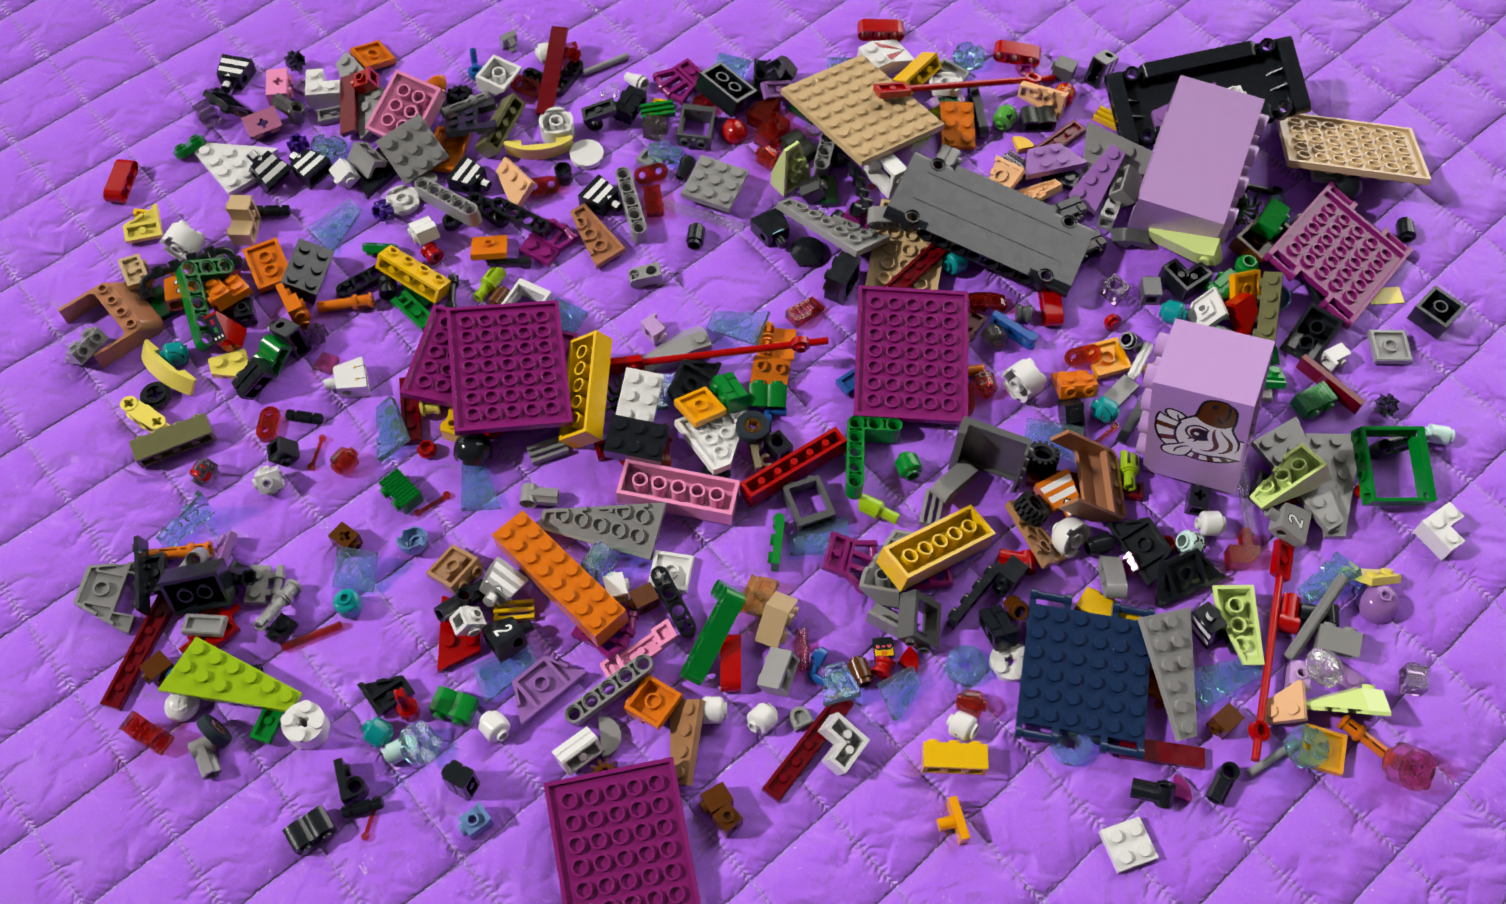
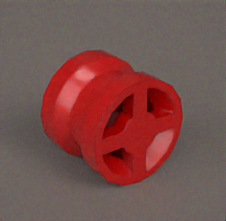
M434 242L425 244L421 249V255L427 258L431 265L439 263L444 256L443 251L438 249Z
M878 655L875 660L876 665L872 668L871 672L877 678L890 680L892 675L891 669H894L896 663L889 657Z

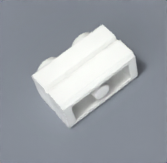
M586 726L554 749L552 753L561 768L570 777L605 750L597 736Z

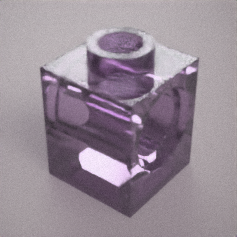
M207 98L192 106L197 118L207 129L222 122L218 110L208 102Z
M1114 273L1110 278L1106 277L1101 282L1100 286L1102 287L1099 294L1116 307L1127 297L1131 286Z
M1409 662L1399 669V693L1421 697L1429 690L1427 666H1421L1416 662Z

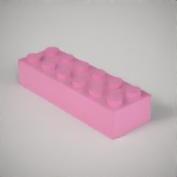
M625 459L616 491L617 503L629 505L667 502L665 513L732 525L740 493V480Z

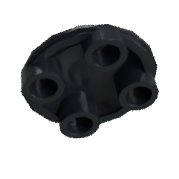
M809 236L801 237L792 243L790 253L799 267H805L823 262L825 247L816 238Z

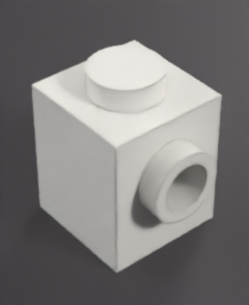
M339 158L329 169L334 177V182L340 187L344 186L350 189L360 179V175L353 165L342 158Z
M610 572L606 576H602L605 590L617 602L623 603L629 600L627 590H630L628 578L623 577L622 572Z

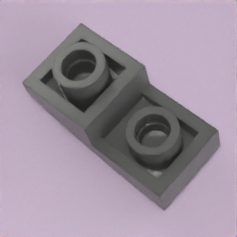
M1112 228L1110 230L1112 244L1128 248L1132 244L1147 249L1150 245L1147 231L1134 228Z

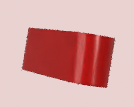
M861 19L857 23L858 38L861 41L897 40L899 42L904 39V23L899 19Z
M998 40L995 42L993 59L997 62L1013 65L1033 64V68L1040 64L1041 48L1037 45L1008 40Z
M116 159L103 191V197L106 202L126 203L138 173L137 161Z
M1050 289L1045 291L1038 290L1043 326H1062L1064 323V313L1061 296L1051 292Z
M728 634L720 648V692H741V634Z

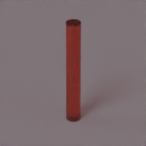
M338 621L282 643L283 652L343 629L342 622Z

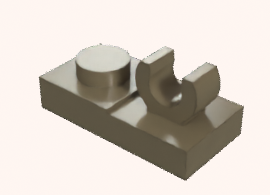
M761 443L748 444L754 474L771 465V463H764V461L770 460L769 454H763L761 457L759 455V452L762 451Z

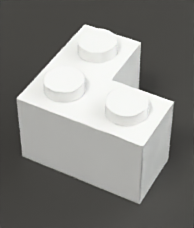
M323 68L306 70L305 97L310 109L340 105V80L327 81Z
M1448 502L1424 519L1413 532L1442 561L1465 542L1453 529L1464 515L1451 502Z
M839 712L831 714L818 730L822 736L833 744L821 762L836 775L846 774L870 739Z

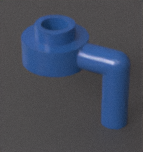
M470 48L472 66L468 68V75L470 79L476 81L475 76L483 66L478 65L476 48Z
M767 407L764 409V415L770 423L769 433H771L772 415L787 416V408Z
M821 646L820 649L816 648L811 656L813 663L807 673V677L828 689L831 681L817 674L829 653V649Z

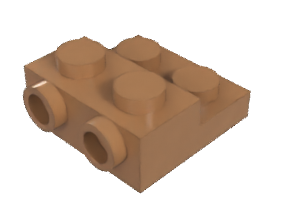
M452 544L426 571V574L429 578L441 584L445 590L455 595V591L458 588L469 587L474 578H479L485 567L476 556Z

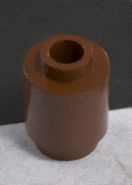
M505 286L496 288L486 301V304H502L510 290Z
M1009 596L1003 603L1004 610L1008 611L1012 619L1019 621L1027 617L1028 605L1018 596Z
M861 656L852 657L847 664V668L853 683L858 688L871 685L873 683V675L866 658Z

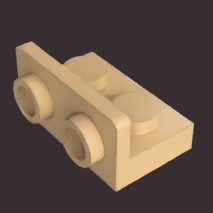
M139 253L118 259V264L129 291L140 288V280L144 275L148 274L146 270H149L146 259L142 260ZM154 279L147 283L149 288L153 289L152 283H155Z

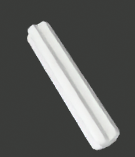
M1149 341L1143 344L1128 372V377L1132 380H1136L1139 377L1153 349V344H1150Z

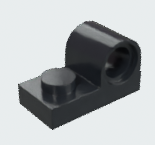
M613 97L581 108L583 122L591 131H598L603 128L602 119L617 115Z
M342 757L333 760L340 798L343 804L352 805V803L365 800L369 794V787L365 781L359 776H352L350 764H346ZM361 785V789L358 792L352 793L355 786Z

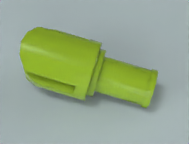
M490 267L481 278V285L473 294L474 299L478 302H483L489 292H494L506 277L505 269Z
M1122 450L1120 451V474L1124 476L1123 488L1127 490L1128 486V491H1134L1136 489V476L1140 473L1139 454L1135 455L1133 452L1128 453V451Z
M862 494V497L859 498L858 510L874 519L883 518L894 525L897 523L900 513L885 507L883 501L868 494Z

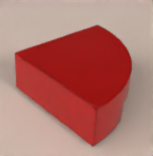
M908 646L899 659L898 664L914 675L919 666V659L915 650Z

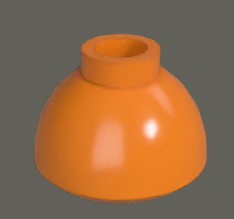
M435 75L426 81L441 88L444 94H446L447 79L444 75Z

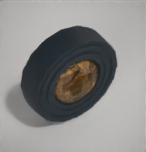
M747 411L741 414L735 426L739 439L748 444L763 442L770 432V423L767 417L757 411ZM749 425L756 426V429H749Z
M204 714L198 719L197 727L214 745L224 748L232 741L230 732L215 717Z

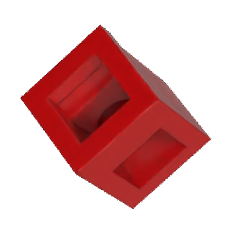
M366 66V69L354 73L351 85L360 94L379 89V74L370 66Z

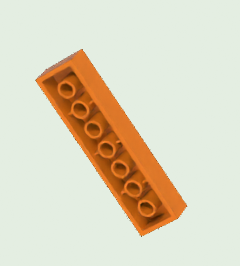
M523 510L492 534L496 546L598 648L629 622L626 609Z

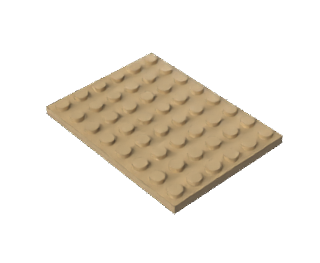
M862 54L781 88V95L861 167L944 130V123L912 96L879 99L873 91L874 84L892 83L894 81Z
M1309 114L1290 116L1283 121L1276 120L1286 164L1290 168H1303L1309 171L1318 170L1329 174L1340 173L1345 176L1355 175L1362 178L1370 177L1382 181L1392 180L1398 183L1407 182L1418 186L1429 185L1431 182L1430 174L1412 128Z

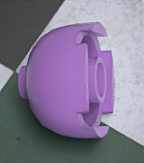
M1368 585L1356 596L1355 605L1356 607L1358 606L1359 614L1362 618L1377 625L1389 622L1395 617L1400 608V600L1395 590L1388 585Z

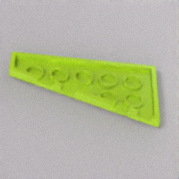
M195 637L158 688L160 693H173L179 696L198 697L204 700L229 704L236 703L248 707L255 706L279 712H286L292 705L299 703L303 697V694L298 690L198 637Z

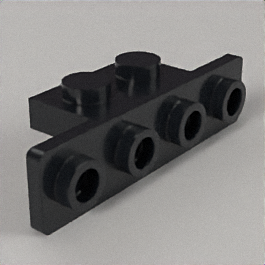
M137 535L134 536V544L132 545L135 575L133 582L135 589L134 607L138 612L147 616L151 614L150 596L162 593L157 583L165 569H168V554L160 552L148 556V541Z

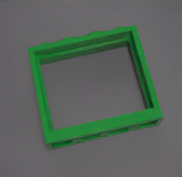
M1361 426L1351 431V442L1353 443L1360 498L1362 499L1363 506H1422L1437 501L1424 426ZM1367 437H1407L1417 497L1377 498Z

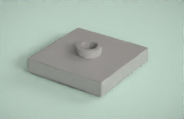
M1369 330L1367 332L1374 364H1411L1413 362L1405 330Z

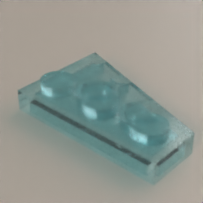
M349 198L308 227V232L323 247L335 251L361 215V209Z
M716 311L712 313L706 329L745 343L757 345L771 313L769 311H746L743 313Z
M1336 551L1332 555V560L1328 563L1324 562L1317 574H1312L1297 588L1298 593L1312 604L1323 597L1338 574L1345 575L1350 582L1362 575L1361 568Z
M528 643L527 647L502 663L494 656L472 665L485 704L512 685V681L538 661L531 643Z

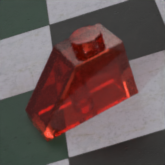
M777 97L755 102L746 111L747 125L765 132L780 111L781 98Z

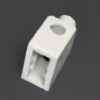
M362 357L334 366V378L324 379L326 391L336 389L340 398L371 396L367 369Z

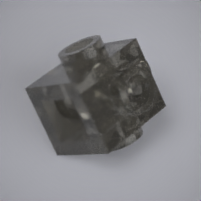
M646 114L642 126L643 138L663 141L664 136L668 135L669 132L666 117Z

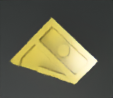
M153 204L150 210L144 214L141 212L135 219L123 225L124 238L127 244L163 237L157 204Z
M245 348L209 358L211 374L213 378H229L234 380L237 377L236 374L247 365L249 358Z
M1342 568V574L1347 578L1370 586L1401 583L1402 575L1394 573V570L1390 568Z

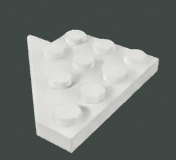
M207 143L194 151V154L230 196L236 195L257 183L249 173V168L253 163L246 156L250 151L254 149L260 156L266 151H270L274 155H278L279 152L277 148Z
M748 409L734 414L727 412L726 415L697 428H694L685 417L676 419L674 426L712 475H716L731 467L740 440L736 434V422L738 417L747 412Z

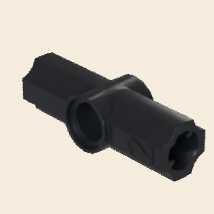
M483 579L478 580L469 587L458 588L454 596L434 607L437 619L441 623L447 622L449 617L460 607H473L474 604L484 599L486 595L479 589Z

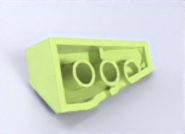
M798 141L783 150L771 172V185L783 197L797 189L799 182L810 178L811 168L807 164V159L804 157L803 149Z
M1149 228L1148 230L1150 241L1195 263L1202 262L1205 266H1216L1222 262L1220 238Z
M1301 443L1282 457L1283 461L1278 467L1275 466L1272 469V474L1267 480L1261 482L1250 495V499L1261 510H1265L1313 491L1331 479L1328 464L1305 444Z
M1213 585L1214 607L1220 610L1221 616L1228 624L1226 632L1242 665H1265L1254 585Z
M1362 684L1361 688H1351L1306 700L1307 710L1391 716V710L1384 691L1375 689V685Z

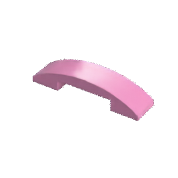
M667 618L652 628V633L622 653L616 654L611 663L606 659L599 663L606 677L608 678L640 654L649 655L653 659L666 649L678 637L670 620ZM647 661L641 662L639 667L647 663Z

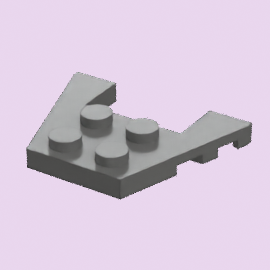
M133 562L118 565L116 563L88 565L73 601L74 605L126 635L131 634L136 617L116 612L129 576L135 577Z

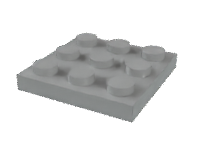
M420 113L375 141L406 186L449 159L448 154Z
M701 155L681 192V197L730 213L749 175V170Z

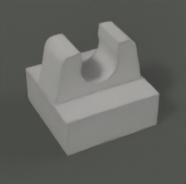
M515 30L500 35L501 48L503 50L508 48L511 53L517 50L515 47L517 46V33Z

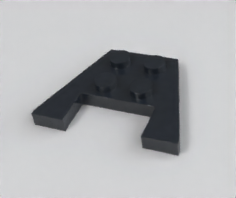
M490 98L446 116L445 132L447 138L468 136V132H477L478 135L484 134L486 130H491V133L498 132L495 119L480 123L479 115L497 110L495 98Z

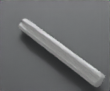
M1338 574L1285 651L1284 656L1287 659L1295 661L1349 582L1345 575Z

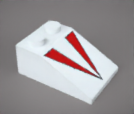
M897 40L871 41L858 48L857 56L862 54L887 76L905 68L914 60Z

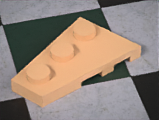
M1026 81L1020 84L1017 94L1019 98L1035 107L1044 105L1054 107L1056 119L1058 120L1063 115L1069 93Z
M996 155L989 179L1014 189L1025 174V169Z
M504 157L496 173L508 200L522 207L536 183L509 158Z
M1053 179L1016 191L1042 201L1063 191V186L1058 180Z

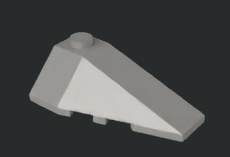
M697 326L681 331L642 357L644 359L712 351V344L707 331L703 327ZM681 362L645 366L644 371L658 373L678 367Z
M894 529L883 543V547L914 532ZM880 550L878 554L874 555L870 565L866 566L863 570L859 589L880 605L899 608L900 593L902 592L897 589L876 563L881 552Z

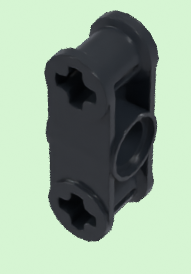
M754 59L752 87L757 90L755 98H763L760 83L765 81L768 74V68L765 65L771 59Z

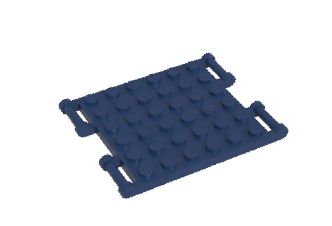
M1031 588L1014 738L1021 739V737L1057 745L1058 731L1100 738L1099 753L1106 754L1109 752L1132 756L1136 760H1143L1150 657L1139 622L1137 620L1119 618L1118 613L1145 617L1155 615V608L1148 607L1144 609L1120 605V602L1113 601L1111 616L1071 610L1072 594L1060 595ZM1036 599L1064 603V608L1036 604ZM1022 725L1051 729V734L1022 729ZM1107 740L1136 744V748L1108 744Z

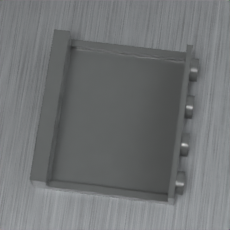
M964 416L957 433L948 470L965 458L979 470L1013 481L1011 492H1014L1016 486L1020 487L1034 448L1030 446L1033 439Z

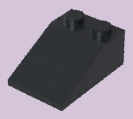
M1311 302L1280 349L1298 360L1307 354L1317 362L1343 327L1344 320Z

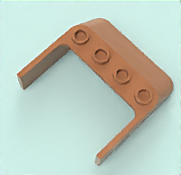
M126 281L101 283L57 309L67 324L102 304L124 331L122 337L93 354L102 368L107 367L144 344V340H150L160 334L165 328L163 320L147 300H140L139 291L137 289L129 291Z
M1069 429L1050 437L1051 442L1074 452L1078 470L1077 477L1080 485L1081 498L1077 497L1060 504L1059 509L1091 522H1117L1125 519V501L1119 461L1115 451Z

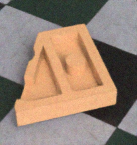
M1297 680L1268 699L1265 718L1268 726L1308 721L1305 683L1303 680Z

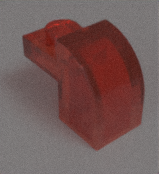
M1242 527L1237 534L1238 545H1228L1223 552L1226 571L1246 570L1251 567L1260 555L1261 546L1254 545V535H1251L1250 527Z
M133 710L118 728L140 745L161 756L175 739L174 736L160 726L151 723Z

